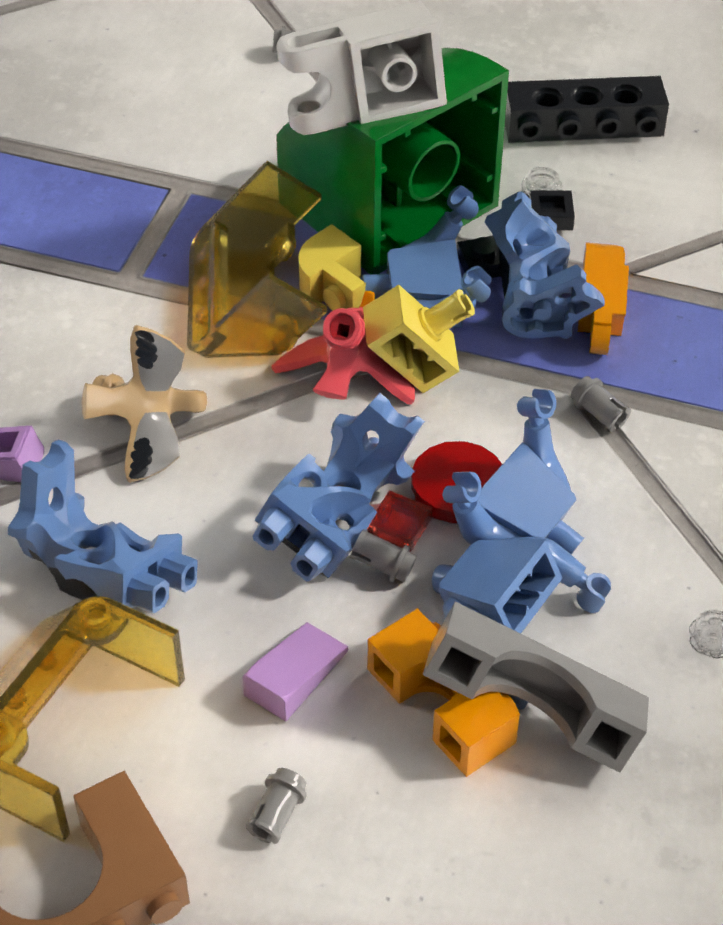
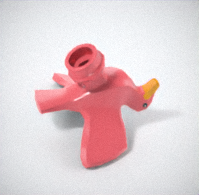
M372 291L364 292L359 308H339L330 312L324 320L322 336L309 339L296 346L272 365L274 373L297 370L318 362L327 363V369L313 388V392L332 399H347L350 379L358 371L368 372L385 389L406 404H412L415 400L414 385L367 346L363 307L375 300V293Z

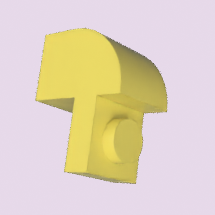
M331 224L310 237L299 251L300 296L305 305L310 309L323 301L332 311L339 308H359L366 291V283L360 279L361 245Z

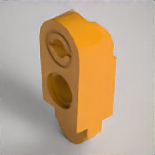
M586 242L583 260L586 282L592 284L602 293L605 304L598 310L578 320L577 332L590 333L589 354L608 355L610 336L622 335L624 317L626 316L629 265H625V251L623 247Z

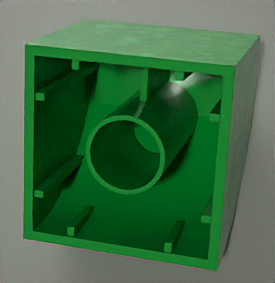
M441 48L447 105L364 124L356 120L346 123L347 126L309 135H302L294 131L288 122L276 135L279 201L317 232L332 224L361 245V267L369 274H380L387 270V253L391 249L402 248L421 238L434 227L445 212L453 211L447 205V198L455 187L462 185L472 192L473 199L478 203L479 207L477 215L472 219L462 218L463 226L498 207L509 79L508 69L472 51L460 48Z

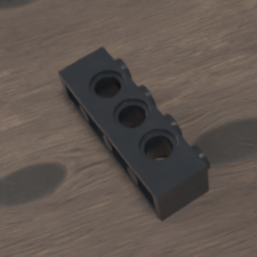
M661 76L508 82L505 116L508 143L664 136L669 102Z

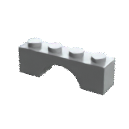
M456 601L432 641L423 672L424 676L470 699L487 692L506 693L521 698L542 710L560 727L571 749L615 771H622L647 733L649 697Z

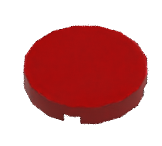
M466 441L444 442L429 447L417 457L412 468L415 472L411 475V490L415 495V501L421 510L434 519L452 524L457 523L453 511V503L446 502L442 496L446 486H456L452 478L453 472H475L479 476L482 488L501 467L502 463L495 454L483 446Z

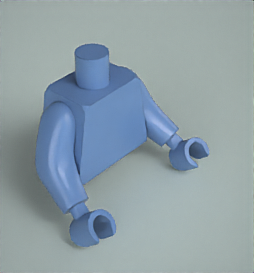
M462 185L455 187L447 198V205L453 211L445 212L434 227L421 238L402 248L391 249L387 253V274L362 276V280L366 283V291L374 292L375 299H377L395 286L400 285L421 305L428 309L446 299L458 289L463 291V295L467 294L474 307L476 300L478 302H485L490 296V288L487 285L491 283L492 278L480 266L470 268L461 278L455 242L463 226L462 218L472 219L478 213V203L473 199L472 192ZM463 321L451 328H462Z
M534 389L532 391L533 397L523 396L517 403L519 414L529 417L524 423L523 442L482 488L479 476L475 472H453L452 478L456 486H446L442 496L446 502L453 503V511L460 532L469 544L478 540L544 537L553 540L572 555L584 537L562 521L576 502V497L571 491L566 474L555 454L550 422L547 419L554 414L556 397L550 390Z
M544 537L478 540L467 548L454 566L441 564L435 568L432 575V587L436 593L440 594L444 602L443 613L445 618L456 601L520 634L560 582L568 587L576 585L580 588L576 597L577 602L582 609L590 613L600 611L605 603L606 596L611 590V582L606 575L601 573L586 575L584 573L586 567L556 542ZM509 695L518 709H525L528 704L527 701Z

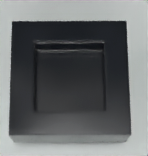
M530 190L531 208L537 214L548 216L557 224V230H573L575 215L571 190Z
M493 236L457 242L458 259L465 273L474 266H480L491 278L501 276L499 247Z

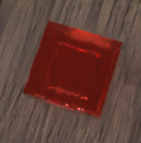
M389 490L377 508V514L367 530L369 533L402 549L405 545H408L411 552L432 520L433 507Z

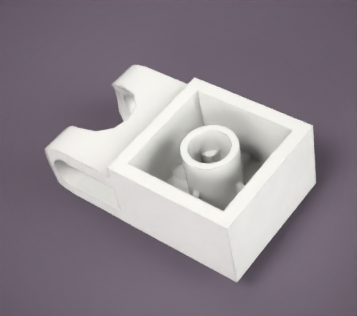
M422 0L292 32L280 37L277 42L278 59L288 71L295 74L319 73L318 81L313 88L293 97L288 104L289 125L294 131L302 135L316 134L347 126L346 123L356 120L364 124L447 105L439 22Z

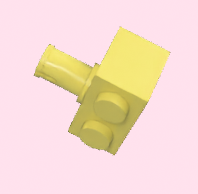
M397 285L363 307L367 346L422 393L459 372L454 333L449 329L475 314L471 300L467 294L463 295L462 290H456L452 295L428 309L421 305L404 288Z

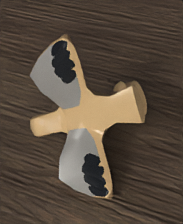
M138 325L133 327L130 337L133 377L130 381L125 383L122 377L113 373L109 376L99 375L92 384L85 383L82 394V414L84 419L117 415L128 420L131 430L124 470L129 483L147 479L165 470L180 457L178 436L172 426L170 414L176 411L204 412L207 405V394L204 391L181 390L171 387L174 379L181 371L185 351L170 338L152 329Z

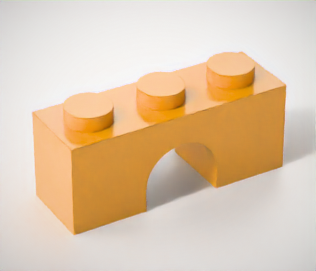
M417 608L368 639L367 670L399 704L421 692L438 693L449 700L434 710L432 740L467 777L516 744L520 714L515 702L506 693L487 692L470 699L423 675L432 641L441 625L437 622L431 623Z

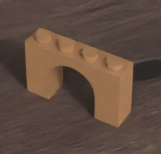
M125 770L73 795L79 823L103 865L99 881L92 893L73 910L49 919H25L14 916L0 907V925L161 924L174 918L181 911L182 907L190 904L186 875Z

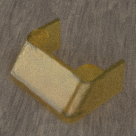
M266 161L200 228L190 247L187 347L204 358L278 356L284 351L291 350L297 340L327 313L326 305L275 277L274 270L279 263L287 261L294 253L297 244L295 240V225L322 199L321 193L269 161Z
M103 596L84 599L44 619L0 671V809L62 842H65L68 838L70 830L59 787L17 766L29 747L28 726L92 646L178 687L185 680L179 630Z

